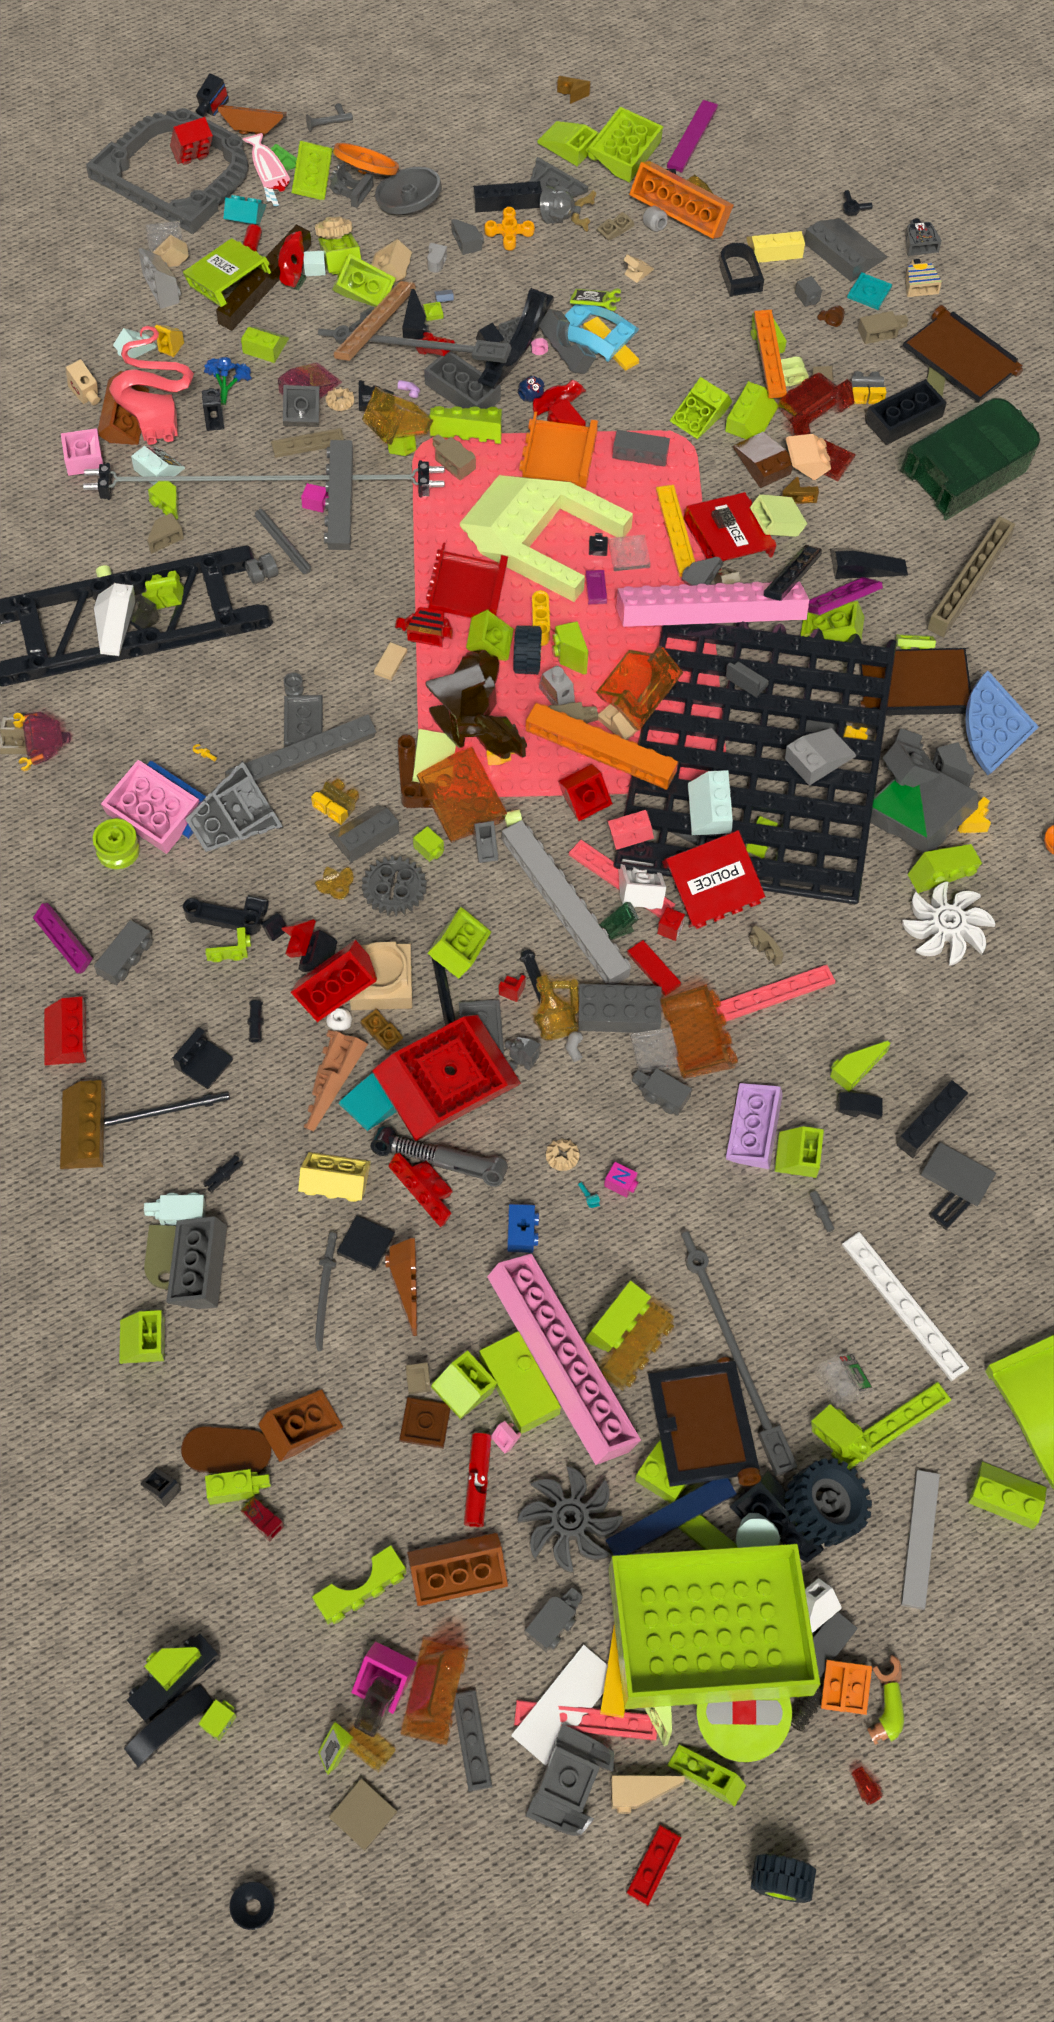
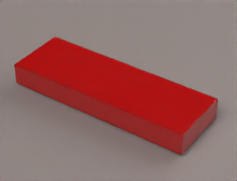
M644 940L627 950L630 958L654 985L661 987V992L664 996L681 986L680 980Z
M661 1825L659 1826L626 1894L647 1906L649 1905L682 1837Z

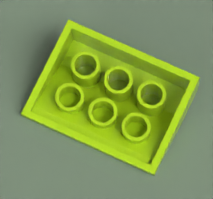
M619 107L589 145L588 150L616 177L630 183L637 174L641 162H646L661 143L663 126Z

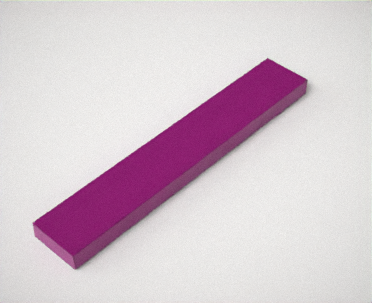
M702 100L667 163L668 169H676V171L681 173L684 171L716 113L718 104Z

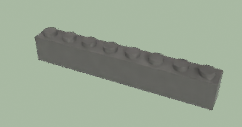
M368 714L244 764L255 783L259 784L372 739L376 734V730ZM234 768L225 771V777H226Z

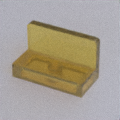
M358 1721L349 1732L353 1739L347 1749L379 1774L395 1753V1748L364 1723Z

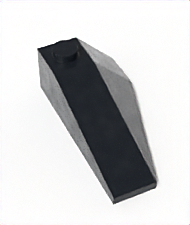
M830 548L835 579L908 576L905 559L853 548Z
M766 1471L761 1475L760 1482L749 1486L729 1507L741 1520L749 1513H759L766 1517L778 1529L780 1541L783 1545L798 1544L800 1559L808 1563L820 1554L824 1548L822 1545L813 1544L814 1538L809 1541L803 1538L805 1535L804 1531L798 1533L795 1530L798 1524L796 1521L790 1522L788 1516L792 1515L791 1510L786 1511L785 1504L790 1502L789 1499H785L786 1491L769 1471Z

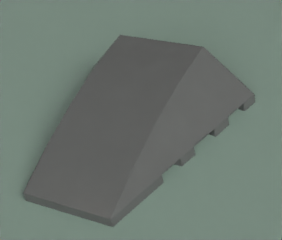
M243 761L185 818L205 852L229 845L237 840L247 839L256 834L266 833L268 830L283 827Z

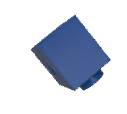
M509 1204L508 1252L533 1253L534 1246H538V1233H534V1226H539V1213H535V1205ZM521 1226H526V1231H521Z

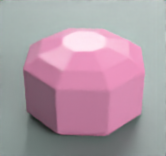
M543 338L532 341V353L544 355L548 351L547 341Z

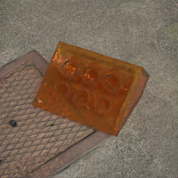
M473 747L454 753L416 775L451 843L473 835L474 823L494 821L496 826L502 823L507 815Z

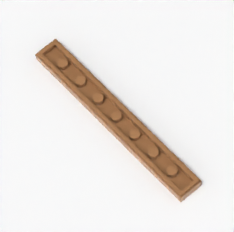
M400 281L334 352V358L350 361L410 296L411 289H416L415 283Z

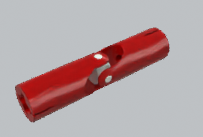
M474 1433L471 1439L464 1525L480 1528L484 1526L488 1484L487 1475L489 1472L492 1439L491 1435L485 1433ZM476 1486H480V1492L476 1490Z

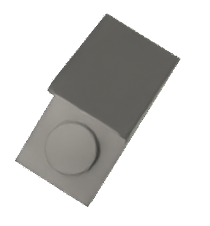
M494 821L474 823L473 841L476 843L478 863L498 861Z

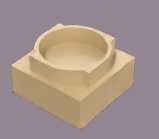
M376 942L369 945H361L370 956L377 981L350 999L351 1010L412 1008L411 944Z

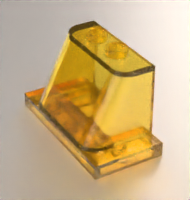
M376 386L362 418L389 445H392L395 438L426 434L433 422V419L416 403L387 393Z

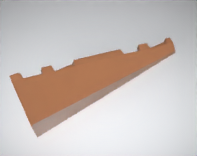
M328 1030L326 1036L330 1037L328 1047H323L322 1053L326 1054L322 1065L318 1067L312 1091L316 1098L314 1106L310 1105L308 1108L311 1116L307 1124H304V1128L314 1132L368 1044L357 1037L346 1036L340 1032Z

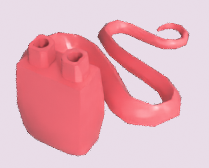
M145 326L141 329L140 336L142 337L144 330L153 331V336L148 339L130 341L123 345L121 355L124 362L138 368L177 371L183 374L182 379L169 380L150 372L136 369L126 370L113 379L109 390L116 403L136 417L144 441H147L148 445H152L157 442V439L164 438V441L171 442L174 440V436H178L177 410L172 394L159 395L136 391L131 387L133 385H142L167 392H180L189 388L194 373L188 366L177 362L144 361L129 357L128 350L151 344L157 340L159 335L157 329Z

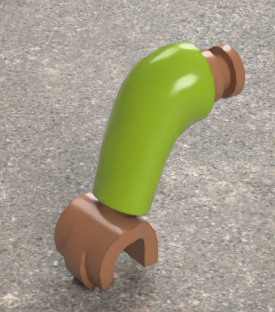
M893 1655L890 1656L889 1660L890 1664L894 1667L891 1674H881L877 1666L872 1668L877 1679L885 1684L883 1686L884 1712L879 1717L880 1722L874 1725L875 1728L872 1730L871 1728L867 1729L875 1745L878 1744L877 1741L880 1739L884 1741L889 1738L891 1742L898 1738L904 1726V1710L899 1685L902 1678V1667L900 1661Z

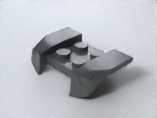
M562 1724L553 1746L555 1748L538 1790L532 1797L525 1817L559 1832L578 1836L582 1835L594 1820V1818L582 1814L599 1768L613 1772L614 1751L604 1743Z

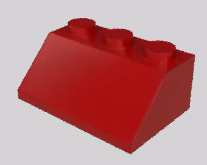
M83 997L61 998L44 1009L45 1066L87 1062L86 1005Z

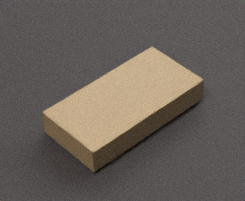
M390 642L377 664L374 674L392 681L407 654V648Z

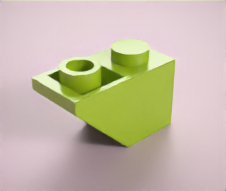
M158 481L148 489L149 502L152 506L160 508L165 515L172 513L177 520V488L169 481Z

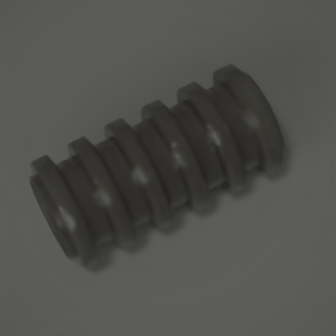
M817 1689L814 1696H804V1698L799 1699L800 1704H796V1709L792 1710L791 1721L798 1728L791 1724L793 1728L798 1731H805V1725L808 1726L810 1724L809 1719L812 1720L814 1718L813 1713L816 1714L818 1712L817 1708L821 1707V1690Z

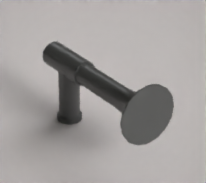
M338 103L335 105V109L339 115L311 118L307 114L306 123L308 130L311 132L313 127L322 124L352 121V113H345L342 105Z

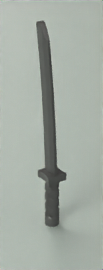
M334 1232L329 1233L324 1260L319 1261V1265L323 1266L315 1333L318 1351L323 1350L331 1268L336 1267V1263L332 1261L337 1240V1234Z

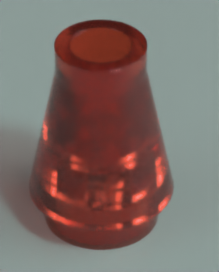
M863 1766L851 1773L862 1802L865 1801L869 1806L884 1796L881 1791L882 1787L865 1771Z

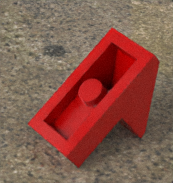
M314 919L296 922L281 928L290 936L285 953L287 956L294 958L306 955L316 923Z

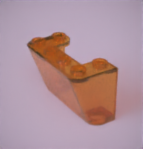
M706 984L660 1000L665 1019L671 1026L679 1054L676 1058L684 1079L736 1068L735 1064L738 1063V1058L730 1044H733L730 1033L725 1031L724 1026L727 1025L726 1018L723 1013L720 1014L719 1007L721 1006V1001L714 989L711 990Z

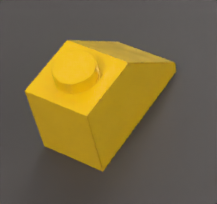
M155 325L159 332L157 338L158 351L174 357L184 344L182 331L167 325Z

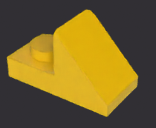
M983 797L978 802V809L959 825L957 831L960 833L988 832L991 822L985 816L989 812L988 805L990 800Z

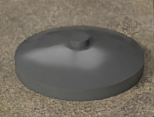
M405 168L399 170L396 175H389L383 179L376 188L375 198L379 208L391 214H407L423 209L431 204L439 196L442 184L437 172L430 168Z

